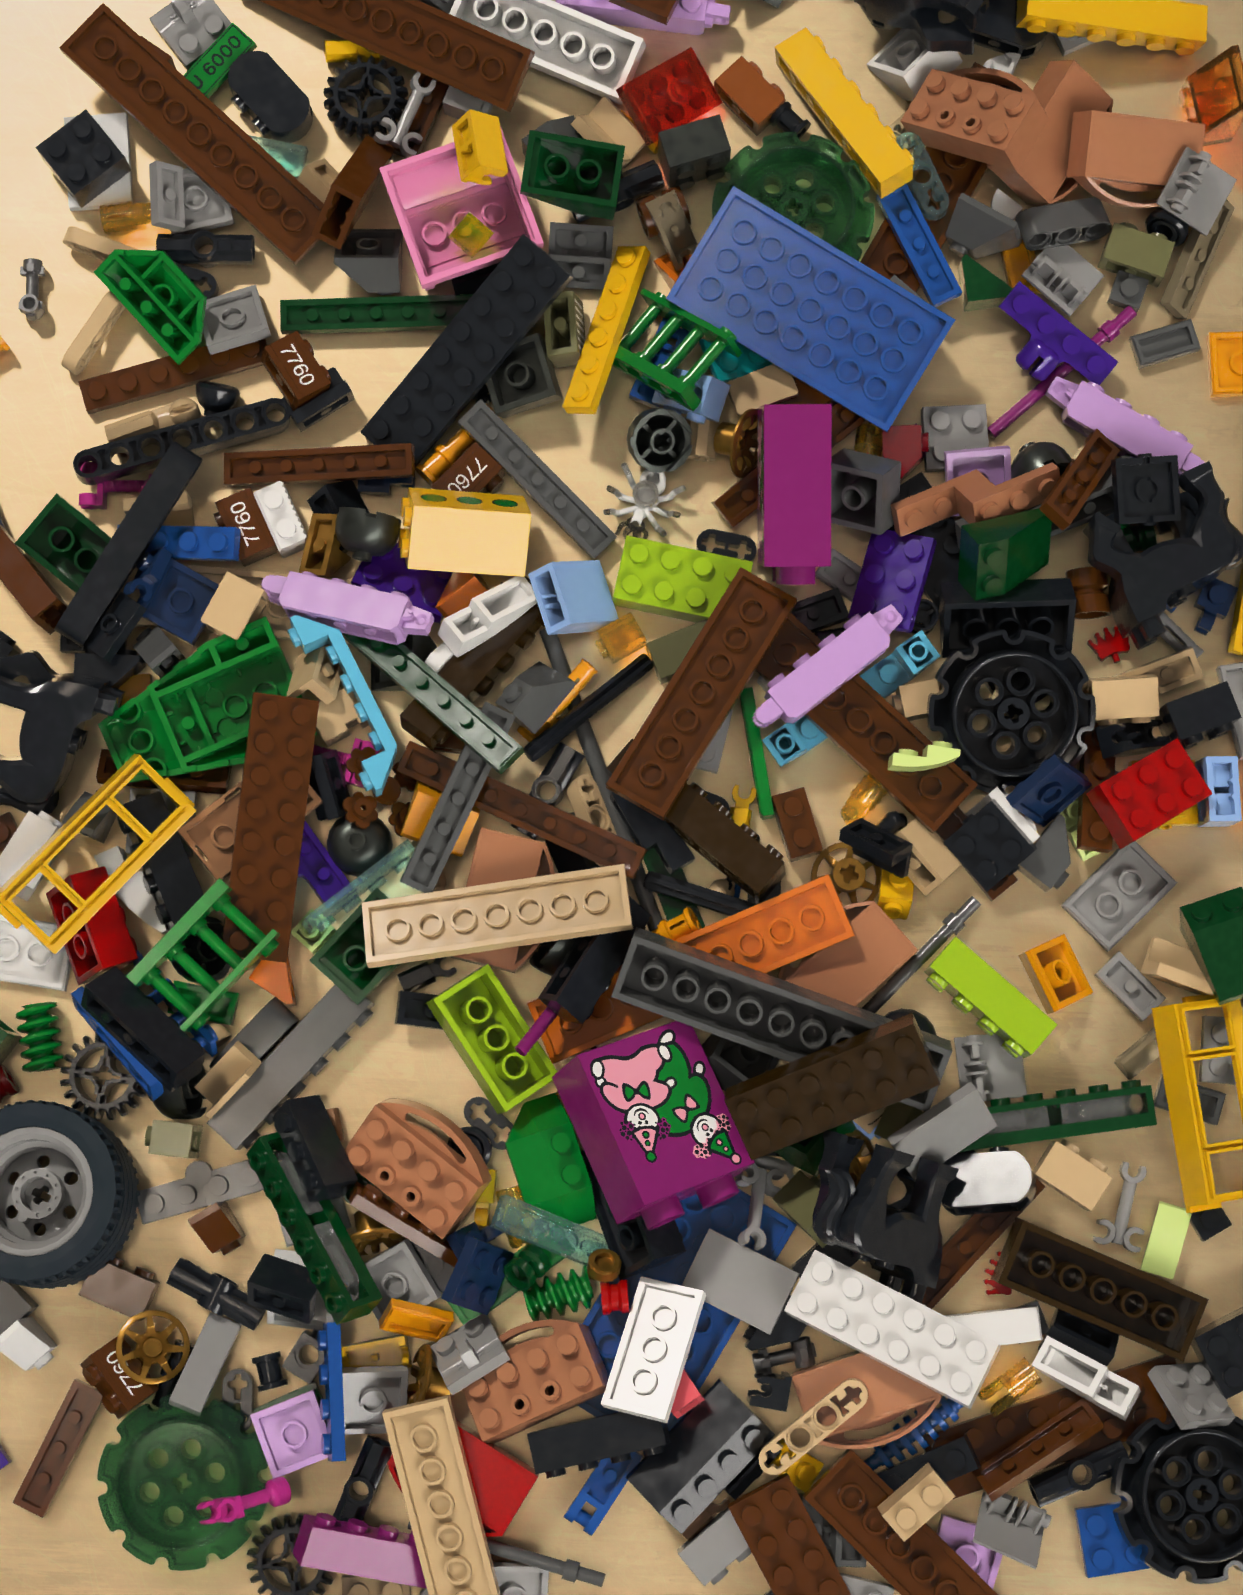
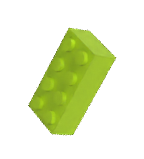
M626 535L613 595V603L619 607L698 623L709 619L740 567L751 573L753 562Z
M956 936L924 971L929 976L926 981L938 992L941 993L943 990L948 992L954 998L951 1003L964 1014L971 1012L979 1019L976 1024L989 1036L996 1033L1003 1039L1004 1042L1001 1046L1014 1058L1018 1056L1026 1058L1032 1055L1058 1025Z
M489 964L478 968L426 1003L497 1114L507 1112L553 1081L552 1077L557 1073V1070L538 1041L525 1056L520 1055L515 1050L516 1045L530 1028Z

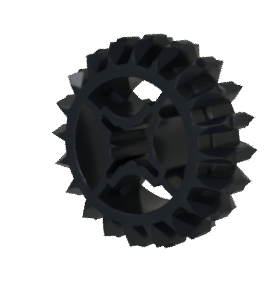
M358 55L356 58L357 63L353 65L346 59L344 62L345 70L335 67L336 77L328 76L327 83L330 87L324 88L323 91L324 96L327 98L323 103L324 108L329 110L327 113L329 121H335L336 130L345 129V135L348 138L356 132L357 139L360 142L364 139L365 134H369L372 138L376 132L388 135L386 127L380 125L382 118H390L397 125L396 120H399L403 113L402 110L408 102L405 99L408 96V90L406 87H403L405 84L403 76H396L397 69L394 66L387 68V62L384 59L375 64V58L372 55L368 58L367 62H363L362 57ZM361 80L359 84L350 86L354 82ZM374 80L383 83L390 90L391 95L384 94L383 90L376 89ZM369 89L370 97H367V100L365 101L363 108L362 101L365 100V97L367 96ZM341 102L348 103L349 107L356 108L358 118L347 113L342 108ZM382 111L380 114L371 117L374 112Z
M96 1033L95 1043L89 1036H84L83 1043L85 1048L75 1043L72 1045V1048L77 1053V1056L74 1057L73 1055L66 1054L64 1057L66 1061L72 1063L71 1068L61 1067L60 1072L69 1074V1079L60 1081L61 1086H71L72 1088L64 1094V1097L70 1099L76 1096L77 1099L72 1103L71 1107L79 1109L85 1105L82 1113L90 1116L94 1110V1118L96 1120H102L105 1111L108 1120H115L116 1109L121 1116L128 1115L125 1104L132 1108H137L139 1104L133 1098L134 1095L144 1098L146 1092L138 1089L139 1083L131 1074L121 1073L117 1069L114 1054ZM104 1049V1055L100 1056L99 1063L95 1067L82 1068L89 1056ZM108 1067L109 1070L107 1072L120 1077V1079L106 1080L103 1085V1080L97 1076H92L91 1073L105 1072ZM81 1078H87L93 1082L95 1086L94 1094L97 1095L96 1101L92 1100L85 1093L81 1084ZM129 1084L121 1097L113 1102L106 1103L107 1096H110L115 1085Z
M286 1513L284 1515V1525L281 1524L277 1517H274L271 1520L273 1530L265 1524L260 1528L265 1538L257 1535L252 1538V1542L259 1549L250 1548L247 1555L257 1558V1561L249 1562L247 1569L258 1570V1573L254 1574L250 1581L251 1583H256L262 1580L264 1584L257 1591L260 1595L267 1588L272 1591L270 1595H314L312 1590L318 1595H323L326 1590L320 1582L328 1585L332 1584L333 1577L326 1573L325 1570L319 1569L316 1577L311 1582L301 1586L300 1579L303 1566L297 1563V1569L294 1570L291 1562L282 1561L290 1555V1550L293 1552L297 1539L295 1533H299L304 1514L300 1513L296 1523H293L291 1514ZM284 1534L283 1553L272 1558H266L271 1541ZM269 1569L284 1572L290 1586L283 1585L274 1579Z

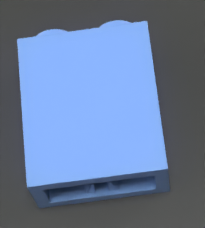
M600 560L550 562L528 574L548 635L596 632L619 621Z

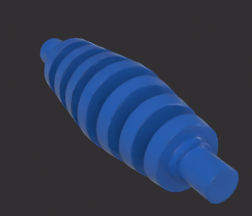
M942 1396L940 1400L941 1406L935 1407L932 1413L919 1426L901 1438L887 1443L884 1447L882 1445L873 1447L875 1449L874 1454L864 1460V1462L873 1471L881 1465H886L889 1469L894 1466L892 1457L895 1456L900 1462L906 1459L902 1452L903 1449L906 1448L912 1456L918 1453L913 1444L916 1440L923 1449H926L930 1445L925 1439L924 1434L928 1432L935 1441L939 1437L935 1427L939 1424L945 1432L949 1428L945 1419L950 1417L953 1422H956L959 1419L957 1413L964 1406ZM909 1415L903 1418L905 1424L912 1420ZM897 1423L893 1427V1430L900 1428V1424Z

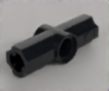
M654 160L625 172L621 171L615 212L626 209L634 203L635 199L664 187L665 183L662 173ZM572 212L577 223L592 218V216Z
M206 230L198 231L195 234H158L156 250L165 251L175 263L199 264L205 268H211L217 264L254 265L255 239L253 235H214ZM203 245H213V249L208 254L198 253Z
M559 742L540 777L533 782L529 795L556 806L562 800L566 787L585 756ZM552 782L556 787V793L553 798L544 800L540 795V788L543 784ZM511 824L513 828L534 840L537 839V835Z
M182 1257L172 1269L166 1282L170 1286L196 1299V1302L205 1309L220 1316L224 1314L253 1331L257 1328L266 1312L264 1309L247 1304V1293L239 1289V1285L232 1280L215 1272L211 1274Z
M367 1436L349 1480L344 1485L342 1496L333 1514L336 1520L348 1522L349 1519L353 1518L363 1521L372 1498L377 1492L387 1462L392 1455L388 1441L379 1437ZM356 1481L364 1482L368 1487L369 1493L364 1496L358 1495L353 1489V1483Z
M1117 1440L1027 1479L1029 1489L1038 1507L1041 1508L1080 1490H1089L1096 1483L1112 1477L1117 1457H1128V1453L1121 1441ZM1078 1465H1084L1087 1472L1086 1477L1082 1482L1076 1483L1072 1476L1073 1470Z

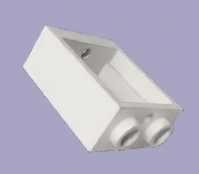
M42 810L39 815L28 811L0 855V887L64 825L62 822ZM56 856L48 863L49 866H51ZM39 872L16 897L28 901L44 875Z

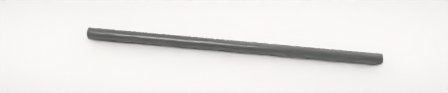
M546 628L541 630L540 635L552 668L568 677L571 670L558 635H548ZM580 694L567 707L568 711L582 702ZM588 719L575 729L593 779L598 785L616 834L634 843L631 833L610 800L612 791L606 788V783L610 776ZM641 863L635 878H630L640 906L651 915L647 922L648 929L651 932L657 929V924L663 919L653 892L643 887L646 873Z

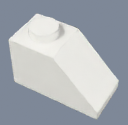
M32 1316L15 1321L0 1335V1352L25 1371L34 1367L40 1370L54 1357L50 1352L57 1347V1344Z

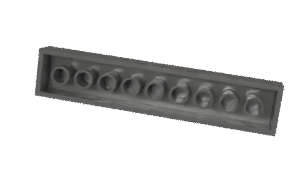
M636 927L611 996L620 1001L788 1062L893 1021L892 1019ZM920 1030L939 1071L941 1082L952 1053L951 1041ZM939 1086L899 1102L927 1111L932 1105Z

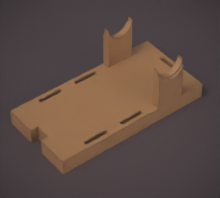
M241 782L177 830L216 881L219 878L224 880L230 875L240 792L226 802L225 800L241 790ZM310 785L305 816L323 803L322 799ZM196 847H198L201 850V852L205 855V857L208 859L207 861L198 852Z

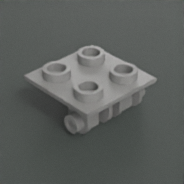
M1186 147L1156 204L1204 236H1207L1237 179L1211 163L1210 159L1212 156L1209 153L1200 151L1198 154L1189 147Z
M1069 245L1044 249L1021 275L1069 317L1104 277L1099 270Z
M996 1033L992 1036L986 1034L954 1038L960 1088L971 1081L977 1088L983 1101L1007 1097L1019 1098L1027 1095L1023 1057L1018 1056L1014 1058L1001 1046L1004 1040Z
M983 1492L972 1542L1036 1569L1043 1530L1049 1526L1051 1516L1046 1514L1045 1509H1040L1033 1505H1030L1026 1511L1028 1502L1025 1500L1021 1503L1020 1507H1017L1018 1497L1014 1496L1012 1499L1011 1495L1005 1493L992 1502L988 1495Z

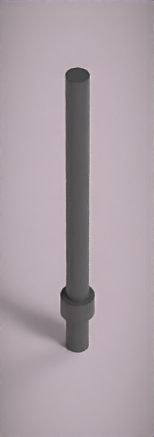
M971 896L955 914L951 912L942 921L944 925L861 1009L876 1013L952 934L957 935L965 927L964 922L981 906L979 901Z
M409 1521L408 1529L412 1530V1529H411V1525H410V1521ZM487 1538L490 1554L562 1575V1579L575 1583L576 1580L599 1587L603 1586L606 1574L580 1566L581 1562L567 1559L565 1562Z

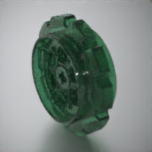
M796 132L776 133L763 137L761 149L755 150L749 145L744 147L726 165L724 175L729 181L716 184L712 203V220L734 186L807 231L819 233L822 240L859 261L862 249L857 244L869 241L873 229L875 208L873 203H868L864 200L865 197L869 196L871 186L860 170V165L856 160L844 162L841 159L842 147L817 135H811L808 141L802 142L798 139ZM805 179L812 186L804 189L797 186L796 182ZM773 184L778 186L780 191L771 194L765 190V186ZM827 203L832 207V210L822 212L816 205ZM794 209L795 214H798V216H792V213L788 210Z
M170 1394L160 1399V1408L158 1410L153 1409L150 1404H144L129 1414L117 1426V1431L121 1436L120 1442L112 1441L106 1444L100 1459L97 1479L105 1482L108 1490L98 1497L102 1516L109 1530L114 1532L120 1529L125 1532L126 1538L122 1546L136 1558L153 1565L158 1561L159 1557H164L168 1560V1568L170 1570H195L204 1568L209 1563L210 1553L216 1554L223 1560L238 1550L252 1535V1531L248 1527V1520L259 1521L264 1516L268 1505L267 1502L244 1510L245 1517L234 1519L232 1522H216L203 1525L199 1521L209 1519L211 1514L204 1512L202 1509L196 1510L202 1497L208 1496L215 1499L236 1495L244 1496L263 1490L267 1481L262 1479L261 1470L266 1469L268 1464L256 1431L246 1433L243 1430L242 1425L246 1417L238 1409L216 1398L211 1401L209 1406H204L199 1417L169 1405ZM188 1439H195L200 1443L201 1452L199 1456H191L187 1453L185 1444ZM155 1449H163L168 1454V1463L165 1466H160L153 1460ZM211 1463H219L224 1467L225 1476L222 1480H216L211 1477L209 1473ZM184 1473L187 1474V1480L192 1482L185 1489L181 1488L182 1482L177 1480ZM147 1482H153L158 1486L160 1494L157 1499H151L146 1496L144 1487ZM177 1506L183 1511L184 1516L181 1523H175L169 1519V1507Z

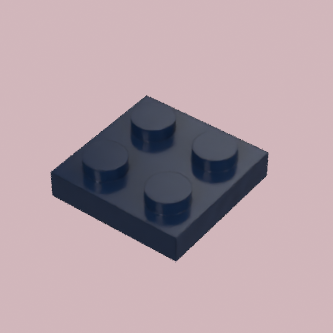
M171 558L161 580L154 584L151 598L147 602L140 604L147 609L142 617L194 646L206 624L202 623L201 617L219 585Z
M1054 754L1050 759L1041 763L1032 775L1025 781L1020 782L1005 798L1013 808L1042 827H1045L1090 788L1092 783L1086 775Z
M468 1236L441 1298L452 1304L488 1315L490 1308L497 1299L498 1290L505 1277L504 1266L515 1254L499 1246Z

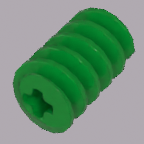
M57 1002L22 1006L24 1010L16 1013L17 1019L26 1021L17 1027V1031L28 1034L19 1040L20 1045L29 1047V1049L20 1054L21 1058L31 1060V1062L22 1066V1070L25 1072H40L61 1068L60 1066H55V1062L63 1059L64 1055L54 1053L53 1049L61 1046L62 1041L52 1039V1036L61 1032L60 1028L50 1026V1023L59 1019V1015L49 1014L48 1011L56 1007Z
M586 1265L582 1267L581 1277L577 1275L574 1269H570L569 1280H565L559 1272L557 1273L555 1284L552 1283L548 1276H544L543 1287H540L535 1282L529 1291H523L527 1310L533 1322L539 1321L540 1312H543L547 1319H552L553 1308L557 1310L560 1316H564L566 1305H569L575 1313L578 1311L579 1301L582 1302L586 1309H590L591 1299L594 1298Z

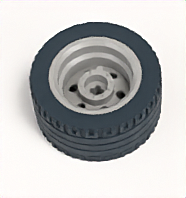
M33 1100L24 1103L15 1102L14 1105L8 1104L3 1109H0L1 1281L41 1289L67 1287L68 1284L74 1285L78 1281L87 1279V1276L90 1274L94 1275L99 1269L107 1265L106 1262L109 1260H114L115 1254L118 1250L121 1251L125 1241H128V1234L134 1228V1219H137L136 1208L139 1207L138 1196H140V1192L137 1190L139 1179L135 1175L137 1171L133 1167L132 1157L127 1154L129 1151L122 1145L120 1138L116 1137L115 1133L109 1130L103 1123L71 1107L42 1100L38 1102ZM42 1156H48L50 1159L49 1165L45 1168H42L39 1163V1159ZM18 1172L20 1176L15 1181V1184L12 1185L9 1181L10 1175ZM73 1172L76 1173L78 1181L73 1185H68L67 1183ZM43 1191L48 1192L47 1194L51 1195V1198L48 1202H45L44 1199L41 1198V1194ZM10 1206H14L18 1211L17 1216L13 1219L9 1218L7 1214ZM67 1206H73L76 1210V1215L72 1219H68L64 1210ZM43 1223L46 1226V1232L44 1235L38 1236L36 1232Z

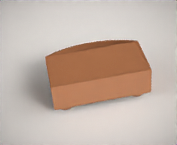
M1075 60L1050 61L1032 91L1039 99L1049 120L1018 172L987 164V167L1026 204L1055 203L1079 185L1074 178H1067L1073 113L1088 110L1112 112L1113 99Z
M976 67L950 72L931 69L902 117L901 123L914 143L1018 172L1049 118L1035 93L1022 80L1001 70ZM995 84L1005 85L1014 88L1017 91L1006 89Z
M1096 110L1074 112L1067 178H1074L1091 195L1115 206L1124 208L1159 207L1156 204L1158 198L1141 202L1121 200L1107 193L1099 185L1104 183L1112 188L1127 192H1145L1159 189L1162 193L1185 148L1189 147L1198 154L1200 151H1203L1205 124Z
M481 827L466 887L537 877L542 874H555L552 859L545 842ZM541 943L450 957L482 966L489 964L491 968L515 973L533 956Z
M875 901L843 906L855 936L804 957L796 968L791 967L790 964L780 967L777 978L853 1006L861 1003L918 951Z
M389 1098L376 1104L344 1149L352 1168L442 1240L457 1230L492 1180L480 1152L461 1128L442 1113L410 1100ZM408 1113L420 1116L442 1129L458 1145L466 1159Z
M548 1319L522 1324L499 1336L504 1345L510 1339L530 1330L544 1327H552L554 1330L553 1334L548 1337L527 1340L507 1350V1353L511 1360L462 1389L482 1442L495 1444L605 1392L609 1376L589 1326L567 1320Z
M858 1351L793 1372L791 1375L803 1413L848 1378H856L865 1383L868 1389L866 1404L818 1443L832 1448L865 1449L897 1440L919 1426L932 1413L942 1398L941 1394ZM847 1386L845 1388L847 1395L841 1401L838 1400L837 1395L831 1398V1400L839 1405L843 1415L848 1412L844 1408L847 1402L853 1399L858 1403L861 1400L859 1393L862 1390L859 1387L852 1389L850 1386ZM823 1406L817 1411V1419L823 1425H831L837 1418L836 1412L832 1407ZM911 1408L917 1411V1415L912 1420L885 1435L861 1440H847L844 1437L845 1431L871 1429L893 1421Z

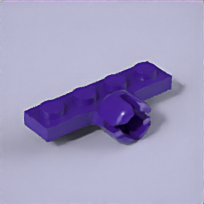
M1018 281L998 306L1029 332V341L1017 354L1016 362L1023 370H1028L1039 357L1040 360L1029 372V375L1037 380H1046L1058 364L1066 362L1087 380L1100 385L1118 363L1116 359L1020 281Z
M304 821L298 877H302L307 881L325 908L330 911L355 894L356 890L341 869L335 865L328 851L308 823Z

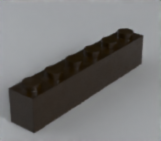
M525 576L527 581L531 584L530 579ZM538 603L509 626L458 658L453 655L437 674L472 704L480 695L482 697L486 696L495 683L493 680L500 672L504 674L511 668L515 661V655L521 649L526 650L534 641L537 630L541 626L545 627ZM413 700L400 714L401 727L431 750L438 743L443 744L452 734L447 727L416 700Z

